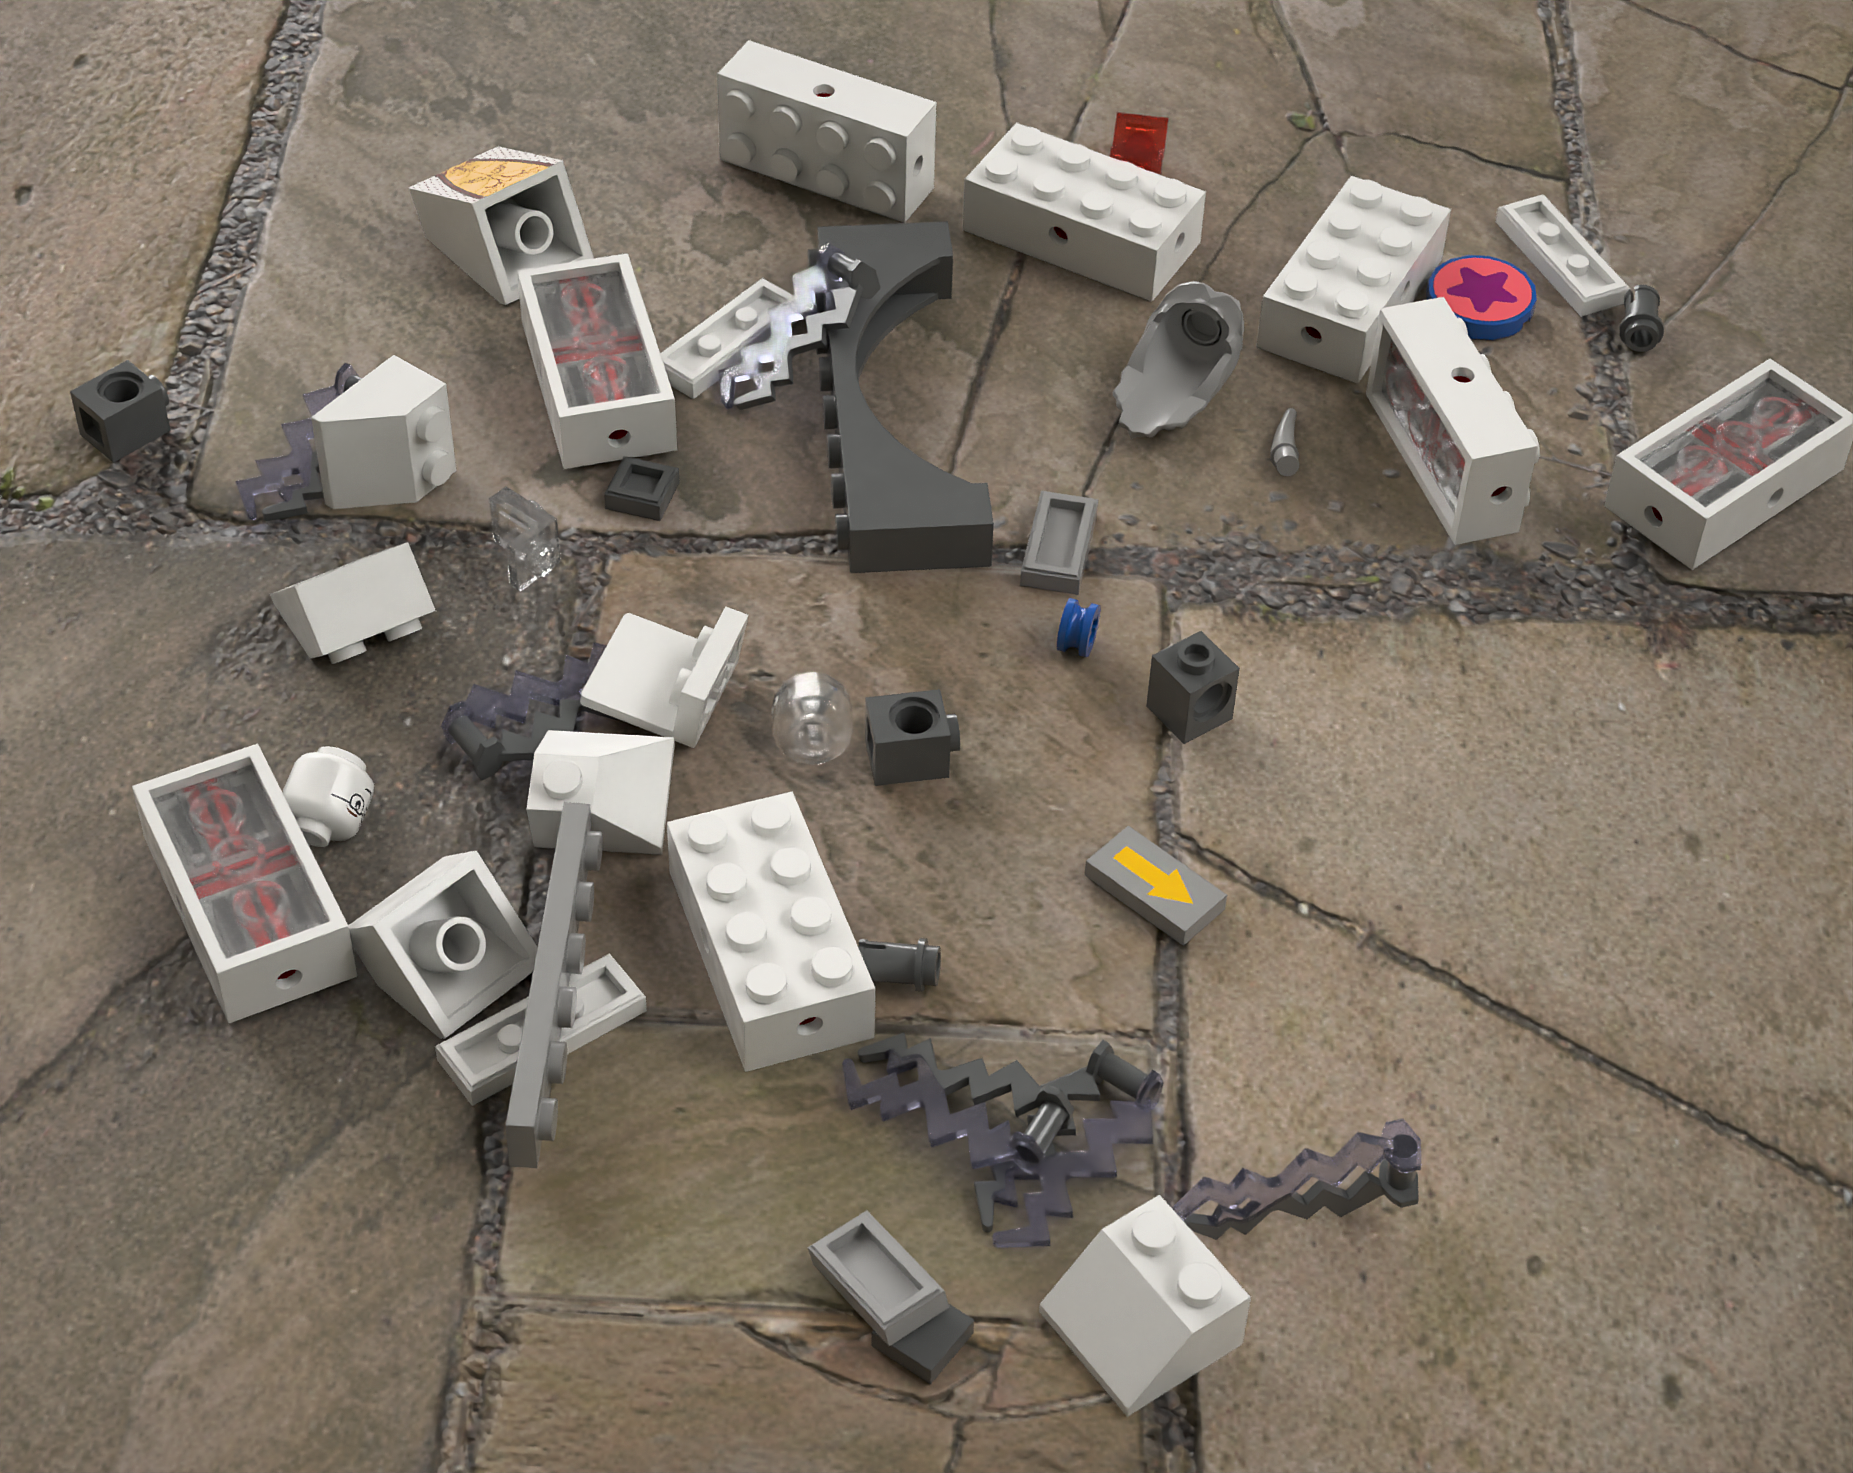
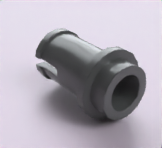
M1648 285L1634 286L1635 301L1634 293L1630 289L1624 296L1625 318L1619 326V334L1623 343L1630 349L1637 352H1645L1654 348L1661 341L1664 335V324L1661 318L1658 317L1660 295L1657 290Z
M920 938L918 944L868 941V939L859 940L858 948L872 981L915 984V990L920 992L924 991L926 985H938L941 969L940 946L929 945L927 938Z

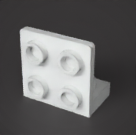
M725 606L715 628L704 626L698 639L634 614H624L581 692L580 703L583 706L663 737H674V741L695 748L738 663L749 615Z

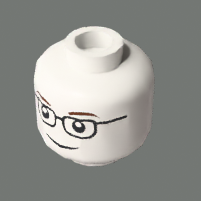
M326 746L319 748L317 752L302 755L295 762L282 792L309 845L326 847L330 840L346 841L355 836L359 831L373 797L374 783L367 772H365V763L356 755L346 750Z

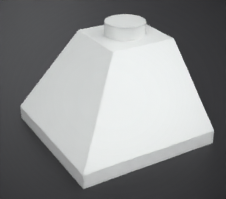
M548 730L534 753L526 809L534 847L556 848L564 802L590 804L591 830L602 832V851L662 854L675 747L674 737Z

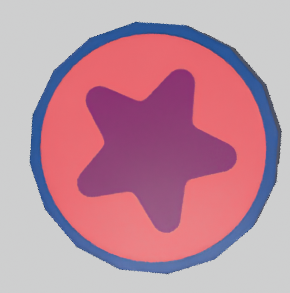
M1467 255L1447 260L1435 268L1428 280L1426 300L1444 297L1455 316L1464 321L1469 338L1482 340L1500 339L1513 336L1521 331L1523 323L1528 320L1530 322L1537 301L1535 285L1524 271L1510 262L1491 256Z

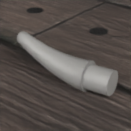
M1293 408L1285 411L1276 429L1270 451L1271 462L1283 476H1291L1299 469V452L1294 440L1297 412Z

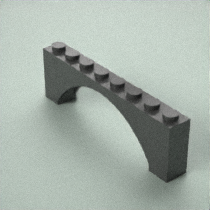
M948 221L818 227V249H808L807 254L809 282H819V284L811 285L812 315L836 309L832 290L849 287L847 281L832 274L827 268L829 258L836 252H841L853 260L859 259L876 269L881 287L872 299L860 297L850 328L826 330V346L816 349V354H827V357H819L820 391H831V395H823L824 430L835 429V434H827L828 468H839V473L831 474L832 508H843L844 514H835L837 550L848 549L850 573L991 567L994 522L988 483H971L947 473L920 458L901 444L882 426L871 411L859 385V378L868 358L879 343L897 325L938 299H952L953 252Z

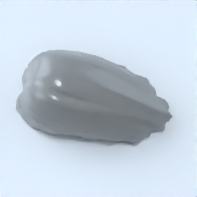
M1196 281L1179 284L1165 295L1162 302L1149 317L1144 334L1135 347L1127 366L1121 372L1119 385L1113 391L1116 406L1122 413L1119 425L1127 429L1131 439L1136 437L1152 438L1164 429L1170 431L1176 427L1184 428L1190 419L1203 411L1219 392L1237 365L1243 346L1244 319L1240 302L1237 299L1223 292H1215L1207 284Z

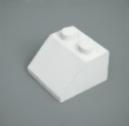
M395 355L391 356L311 417L325 505L332 509L418 502L435 487L445 483L456 471L446 384Z
M408 542L379 551L270 594L274 606L309 658L328 654L332 664L367 651L363 639L383 631L389 642L422 629L419 617L436 611Z
M477 850L444 856L348 925L352 947L376 984L440 1039L448 1037L530 975L534 970L538 948Z
M1158 1195L1104 1227L1040 1303L1039 1312L1128 1417L1242 1345L1251 1297L1168 1203Z

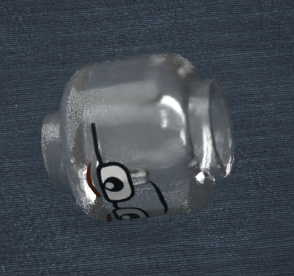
M813 671L796 674L784 681L775 692L771 707V729L776 746L786 757L802 764L816 765L827 763L840 756L850 744L854 729L850 695L842 683L826 673Z

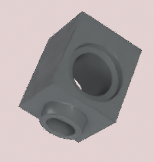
M129 360L70 391L80 435L113 463L171 431L166 406L169 404L166 389L158 378L154 375L147 376Z
M1199 631L1152 655L1146 706L1185 744L1233 719L1240 668L1202 631Z
M940 689L865 698V742L874 785L949 778L950 752L960 751V731L956 714H946Z

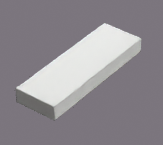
M1544 194L1498 207L1496 223L1581 317L1624 304V296L1630 289L1628 285Z
M763 278L660 353L670 385L690 398L695 399L804 316V301Z
M610 953L583 967L582 974L570 975L569 987H576L577 991L575 1021L573 1028H561L559 1041L567 1042V1054L647 1011L645 995ZM529 996L435 1046L437 1061L472 1106L513 1084Z

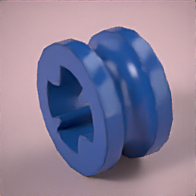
M1068 599L1058 631V651L1066 652L1069 648L1074 647L1079 651V656L1088 657L1090 655L1098 630L1100 605L1091 603L1088 608H1082L1077 599Z

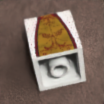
M496 147L409 187L425 237L500 304L507 305L520 299L517 270L594 259L563 160Z

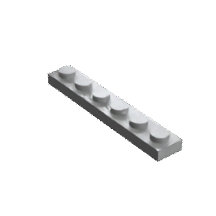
M564 802L506 1120L509 1166L538 1168L542 1140L554 1141L558 1100L557 1098H550L552 1083L563 1084L565 1080L567 1042H560L559 1039L561 1028H573L577 991L576 987H569L570 975L582 974L586 938L585 934L578 933L579 922H591L594 905V882H586L588 870H600L603 835L602 832L591 830L590 804Z

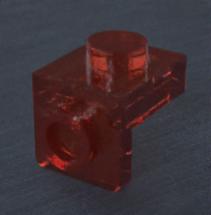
M1117 112L1113 144L1109 157L1130 162L1139 168L1162 176L1169 118Z

